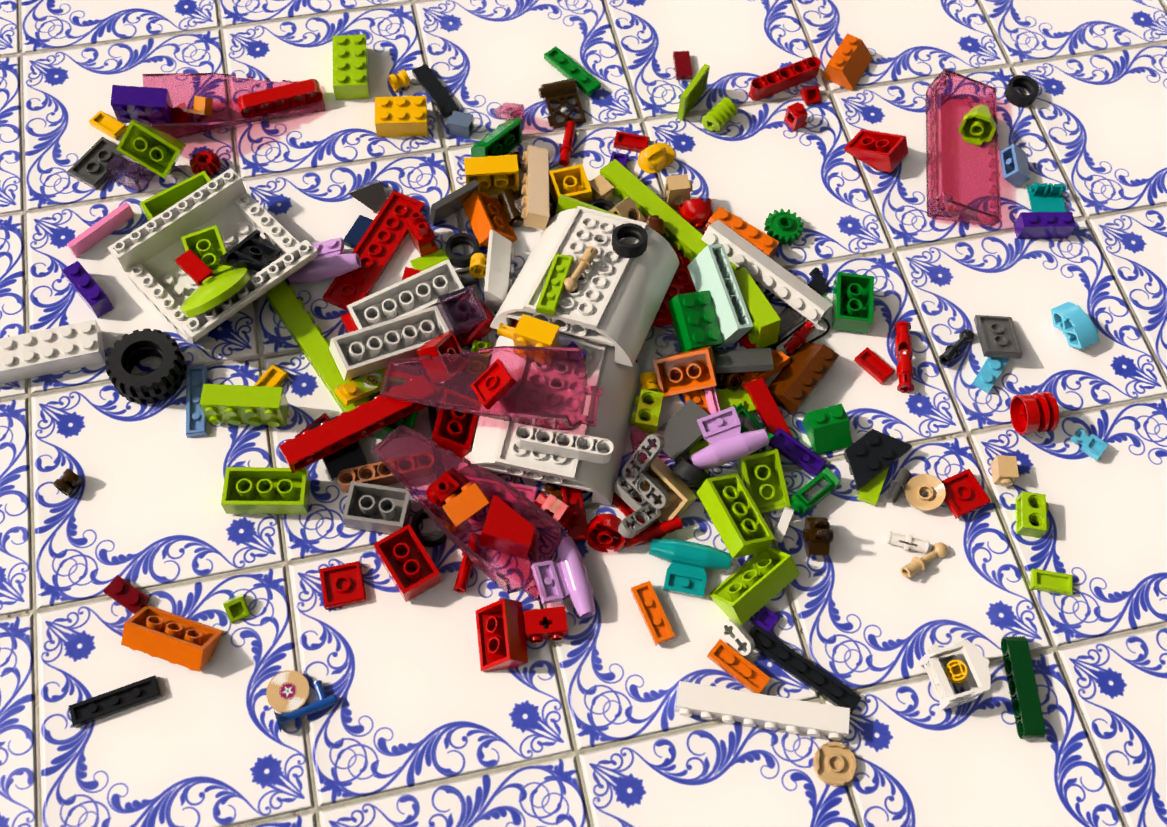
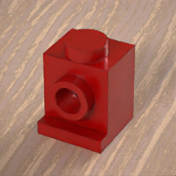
M797 102L787 107L784 121L793 132L807 125L806 118L808 113L804 105Z
M445 471L427 488L425 494L431 503L436 504L440 508L445 503V499L457 493L460 484Z

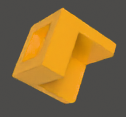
M194 96L193 109H188V113L212 116L213 98Z

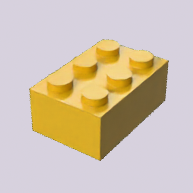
M426 96L375 97V128L377 137L428 136Z
M517 154L464 158L466 184L476 180L479 183L478 192L487 195H498L504 189L519 190Z

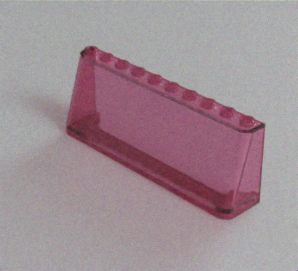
M944 69L935 78L926 91L927 216L938 220L995 226L1002 218L997 128L991 141L987 143L986 141L982 142L979 146L964 142L962 134L959 133L958 129L964 115L980 104L989 107L996 125L998 124L996 88Z

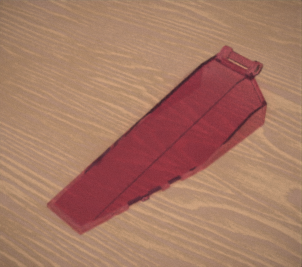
M220 73L142 74L143 87L168 89L173 108L185 102L187 109H193L194 96L213 98L212 116L189 113L190 123L147 124L176 139L326 110L322 97L317 102L244 118L240 113L237 99L240 96L295 82L288 80L274 82L270 81L269 78L255 80L250 76H247V79L236 78V75Z
M499 346L483 348L477 352H468L467 350L461 351V354L450 355L449 353H443L442 356L437 357L427 355L389 360L380 395L535 427L572 431L581 424L590 427L596 426V412L599 397L602 396V388L587 386L586 360L581 348ZM499 358L517 383L487 410L483 407L470 385ZM586 395H591L588 415H583Z
M400 424L373 448V452L442 532L496 585L507 594L524 590L534 600L539 596L537 585L535 584L532 587L529 584L534 579L531 566L533 563L552 560L563 538L562 524L501 477L482 467L479 468L471 464L465 458L462 459L456 456L453 451L445 450L438 446L436 442L425 438L403 424ZM452 467H456L472 484L478 482L490 500H492L493 495L498 496L535 527L534 535H537L532 554L528 553L526 559L479 546L490 504L456 527L442 506L439 508L428 500L425 494L427 488L445 471L448 472Z

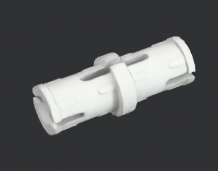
M891 531L888 532L886 543L901 546L904 550L912 549L927 553L929 541L912 538V535L909 534L905 536Z

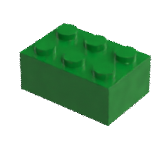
M837 273L833 283V330L868 334L873 324L874 276Z
M709 290L679 294L667 302L681 353L709 346L713 350L724 343Z

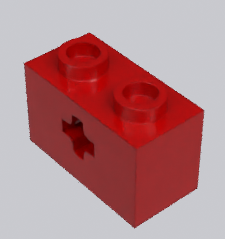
M565 606L523 611L526 641L540 643L543 639L558 641L567 637L568 627ZM543 623H547V629L544 628Z

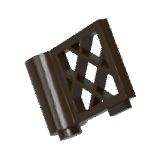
M574 78L541 84V88H538L539 97L543 98L549 113V116H547L549 126L557 129L566 127L568 121H573L576 125L586 123ZM575 98L576 103L574 106L566 103L568 99ZM557 102L561 105L558 109L551 107L550 103ZM563 106L571 110L568 115L560 111ZM573 112L580 114L581 118L574 119L570 116ZM559 115L565 118V120L556 123L555 118Z
M504 189L498 194L504 214L510 226L520 227L524 223V218H521L523 206H521L522 199L520 196H524L521 195L522 190ZM550 191L549 207L552 210L549 211V219L555 215L557 209Z

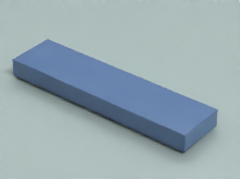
M206 365L187 367V438L207 436V419L199 405L203 384H207L208 368Z

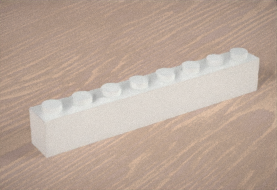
M720 220L708 226L701 238L702 241L708 245L723 244L729 261L740 269L745 267L753 279L815 325L826 316L833 305Z
M679 681L677 686L674 711L679 712L681 716L690 717L693 714L701 716L700 718L705 720L718 718L722 719V722L730 724L735 723V721L743 722L744 726L756 727V725L765 726L764 728L767 730H777L780 728L786 729V732L791 734L804 732L810 737H820V735L829 736V739L834 741H841L849 734L850 708Z

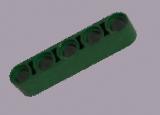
M1025 636L1002 637L1001 650L1018 736L1020 739H1043L1045 737V724L1028 641Z

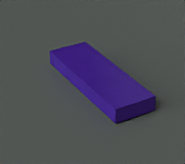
M780 428L777 429L769 441L768 445L770 447L778 449L780 454L814 478L818 476L827 462Z

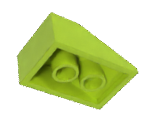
M132 119L116 150L165 179L172 172L186 144L165 132Z
M217 225L181 237L185 251L190 249L213 272L214 276L233 270L232 266L220 264V258L228 251Z
M778 449L755 452L736 460L739 476L761 514L782 509L785 506L791 507Z

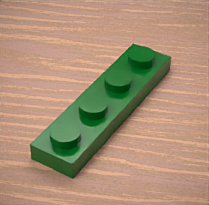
M555 46L544 54V59L567 79L574 78L576 86L586 95L590 96L601 88L599 81L558 47Z

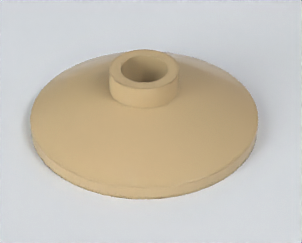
M930 474L914 476L908 481L905 488V496L908 503L921 511H931L938 508L943 503L946 495L943 483L937 477ZM927 493L929 496L922 497L921 494Z

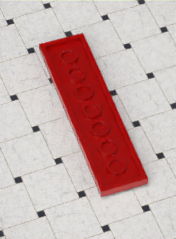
M393 190L352 252L359 255L361 267L342 276L335 277L323 295V301L348 311L347 305L367 297L409 233L407 221L411 219L410 214L417 211L422 213L425 203Z

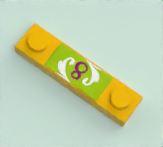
M399 363L389 366L391 369L407 373ZM388 367L336 387L335 394L347 406L384 390L388 379H384Z

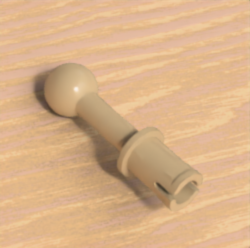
M588 246L582 257L578 258V267L571 277L564 280L565 291L572 293L577 289L578 279L585 269L591 268V263L598 254L596 248L591 252L593 247Z
M941 542L935 543L929 553L921 558H912L910 563L900 569L903 577L909 578L917 572L924 571L927 563L936 557L943 558L947 555V546Z

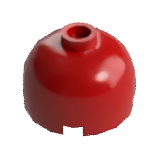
M702 198L684 201L683 206L678 205L680 216L694 226L695 229L703 228L704 224L708 222L714 213L713 200L707 198V201H703Z
M606 513L595 516L590 520L585 533L588 545L597 551L605 553L608 552L607 549H614V552L623 548L626 538L618 531V526L622 520L615 515Z

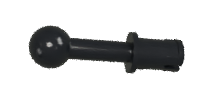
M970 329L962 330L958 341L954 345L950 344L946 347V351L939 356V361L942 365H948L953 358L959 356V349L965 343L973 341V331Z

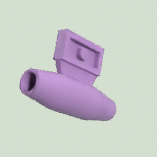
M342 237L313 243L311 245L318 250L317 257L289 276L288 281L291 284L313 283L342 276L360 268L361 260L357 253L344 254V241Z
M732 406L697 419L702 436L710 445L691 455L690 459L692 465L700 470L718 467L746 457L770 442L765 429L740 433L741 422L735 407Z
M570 536L563 537L557 541L559 563L550 560L533 563L531 566L540 599L543 605L562 601L569 595L579 617L588 618L596 613L592 585L584 560L573 538Z

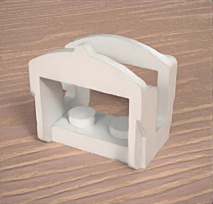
M969 640L956 642L939 649L938 645L931 646L927 653L919 660L920 667H925L941 703L938 706L939 710L972 702L979 695L990 690L991 677L988 667L990 661L984 658L982 653ZM951 658L952 660L957 659L965 663L968 677L962 684L966 692L954 695V687L948 681L945 675V667L941 661Z

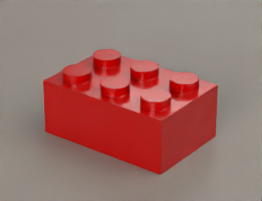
M410 524L373 544L378 558L405 602L442 582L439 570Z

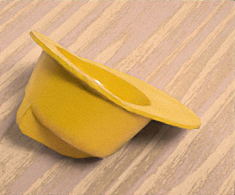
M655 143L640 152L638 165L644 172L656 173L673 163L675 153L669 145Z

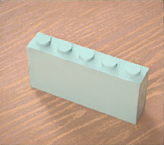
M707 245L687 267L696 292L710 291L724 341L723 344L716 348L732 346L754 326L724 245Z

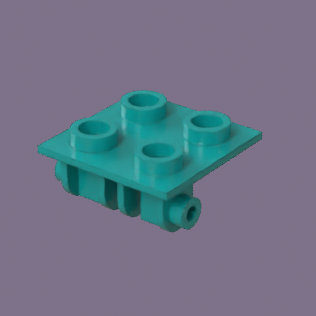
M1053 183L1027 185L1032 212H1066L1062 192L1066 191V185L1062 183L1054 184V186Z

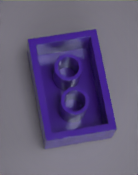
M112 85L111 106L118 121L130 123L134 119L143 124L172 125L173 104L167 88Z

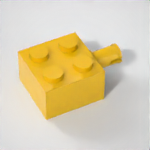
M582 164L549 171V188L556 207L561 194L587 204L592 201V189Z
M525 314L521 315L516 328L500 323L499 326L501 327H498L497 335L513 339L514 353L520 357L534 359L541 364L551 365L559 346L558 325Z

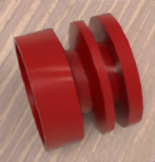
M1043 392L1033 395L1014 396L1010 404V418L1015 431L1020 435L1035 433L1036 431H1054L1059 423V408L1053 394Z

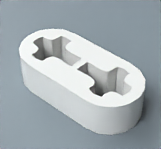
M784 507L773 535L775 541L782 543L794 509Z
M731 619L722 623L720 627L721 635L736 652L746 656L754 651L755 642L739 622ZM729 626L734 628L732 633L728 632ZM743 642L747 643L746 649L742 648Z

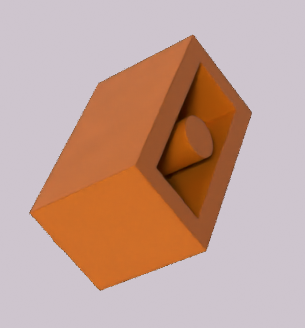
M471 482L467 483L461 488L463 492L459 495L452 494L444 500L446 504L442 508L456 527L491 503V500L478 482L474 484Z

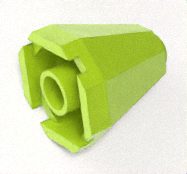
M980 104L964 115L958 131L962 134L964 142L979 146L982 142L986 141L987 143L991 141L997 125L989 107Z

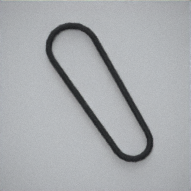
M822 319L827 324V330L807 343H812L829 332L830 323L827 319ZM805 322L798 328H796L794 331H792L790 334H788L786 337H784L781 341H779L774 346V350H776L778 345H780L782 342H784L786 339L792 336V334L795 331H798L805 324Z

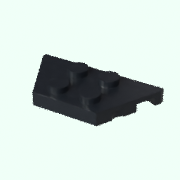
M256 229L220 258V264L261 271L280 257L281 250L274 246L268 238L263 239L260 236L261 232Z
M872 429L848 447L843 454L846 462L849 464L850 474L854 477L856 490L859 491L912 448V445Z

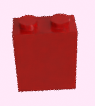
M493 495L481 533L479 546L526 559L528 553L532 554L536 543L535 527L498 496Z

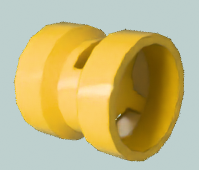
M405 70L399 71L396 75H388L389 83L394 91L400 90L401 87L410 86V79Z
M475 253L471 256L469 273L475 278H483L486 275L487 256L483 253Z
M645 372L640 375L641 389L660 392L655 372Z
M956 659L951 660L946 665L945 671L950 682L961 684L966 681L968 671L965 663Z

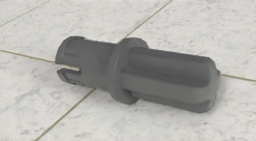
M900 468L896 478L891 481V487L885 496L888 503H896L901 492L905 490V484L911 476L909 470Z

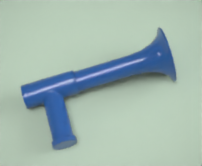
M322 680L313 682L318 701L288 713H276L274 711L280 732L282 727L291 720L336 705L334 695L326 696Z

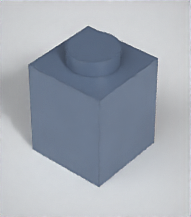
M453 110L452 116L448 117L447 120L450 135L469 139L474 127L473 114Z

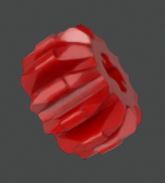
M205 149L203 152L197 151V154H193L192 159L189 160L194 175L205 171L208 176L214 177V173L218 174L221 168L219 157L212 150L208 152Z

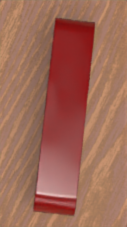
M814 56L808 57L755 78L751 81L748 96L751 100L759 101L812 80L818 75L821 61Z
M308 79L242 95L237 99L241 115L244 118H251L317 102L322 99L323 94L319 82L316 79Z

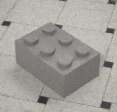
M351 481L342 516L345 527L392 534L408 524L413 501L411 490Z

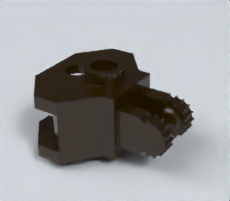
M806 517L803 540L805 541L807 557L822 555L823 558H828L830 542L833 541V530H830V522H828L827 518Z

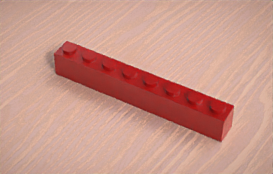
M424 375L412 378L408 383L396 386L390 392L378 395L367 403L359 404L355 409L343 412L337 418L325 421L312 430H306L294 439L286 440L279 446L292 473H295L435 403V394Z

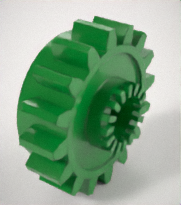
M782 208L780 212L774 210L773 214L769 213L764 224V231H767V235L779 241V244H793L794 240H799L800 235H802L804 223L800 222L801 217L796 218V212L791 214L790 209L784 212Z

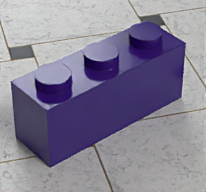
M1021 212L1014 223L1017 239H1068L1076 227L1072 212Z
M78 261L61 270L68 283L97 318L114 309L108 296Z

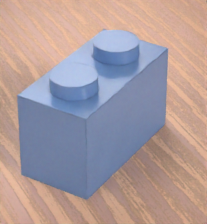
M1012 144L999 152L1003 177L1006 181L1017 187L1031 179L1025 151Z

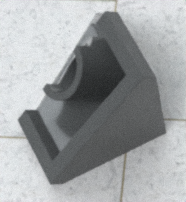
M379 180L360 185L348 193L370 208L374 213L380 211L387 201L383 185Z

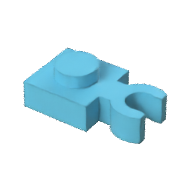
M1078 428L1075 432L1080 438L1076 435L1070 438L1073 443L1081 444L1080 450L1096 461L1109 445L1094 434L1087 436L1086 432L1081 428Z

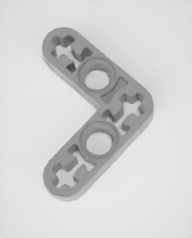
M651 434L644 439L623 467L622 475L654 508L660 509L669 504L670 496L646 470L663 449L665 441L660 434ZM656 439L657 446L652 447L650 450L647 449L653 445L654 442L652 440ZM641 452L647 455L646 463L641 462L639 458ZM636 466H639L638 468H636V469L633 471L634 475L631 476V475H630V474H631V470H630V469H633V468H635ZM644 480L648 481L650 484V489L648 491L644 490L642 487V483ZM660 495L662 496L661 503L658 502V496Z
M619 477L613 485V491L635 511L622 520L618 526V531L625 538H633L656 523L661 515V511L654 508L624 477Z

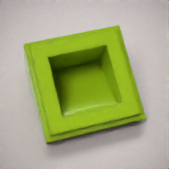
M244 594L223 602L230 623L251 615Z

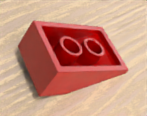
M861 129L844 148L845 152L872 168L891 173L908 154L906 136Z

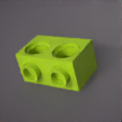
M641 389L640 396L636 395L634 406L638 408L637 412L632 413L631 423H634L633 431L654 434L657 431L664 393ZM642 418H646V419H648L649 421H643V420H641V419H642Z
M1022 491L1015 499L1016 535L1040 538L1049 528V521L1046 518L1049 508L1048 502H1046V495Z

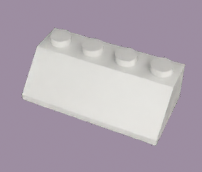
M494 230L489 231L484 299L485 305L490 311L498 312L513 285V279H510V275L514 274V264H511V260H515V249H512V242Z

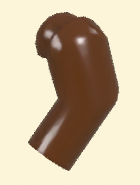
M547 482L546 493L548 495L552 494L561 500V489L556 484Z

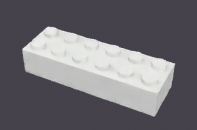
M448 259L347 305V308L359 330L433 306H437L440 311L459 302L466 293Z
M433 306L331 338L329 350L343 380L346 381L419 357L417 350L421 346L448 332L449 329L437 306Z
M96 320L0 338V384L106 362L103 333Z

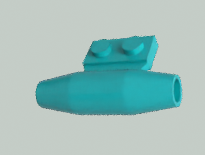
M651 539L649 555L671 562V565L666 570L664 591L704 598L707 581L705 569L729 570L730 553L712 546L679 539Z

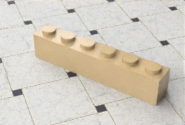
M528 145L527 150L523 151L521 159L523 161L521 172H523L521 195H524L521 206H523L521 218H524V226L545 230L549 220L548 149Z

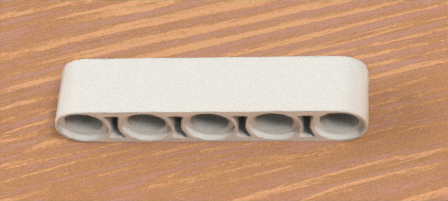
M528 424L519 425L515 430V443L520 449L600 464L609 463L613 457L614 445L608 439ZM527 435L528 438L523 439L520 436ZM541 439H547V440H549V441H547V442H541L540 440H541ZM566 442L568 445L562 446L560 443ZM586 446L588 447V449L583 450L580 447ZM600 450H607L608 453H601Z

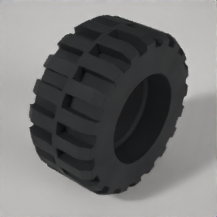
M150 328L143 329V331L137 329L129 335L126 333L122 336L121 340H117L114 343V348H110L109 356L106 357V373L118 393L128 401H136L137 404H144L145 402L152 404L156 400L162 401L166 399V396L173 395L175 393L174 390L176 388L179 389L182 385L181 380L185 379L187 365L177 342L169 334L162 333L161 330L157 329L153 331ZM148 357L162 358L160 366L152 373L143 376L131 374L133 367L142 359Z

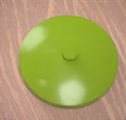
M238 268L215 277L210 276L202 281L203 284L184 301L180 310L185 317H193L214 308L243 288L250 280L251 274L247 268Z

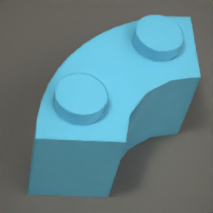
M1066 302L1051 309L1053 326L1063 332L1069 346L1083 349L1099 341L1097 327L1093 325L1088 315L1079 305Z

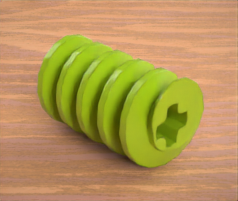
M724 97L702 117V124L708 131H719L721 127H724L738 113L737 108L729 98Z

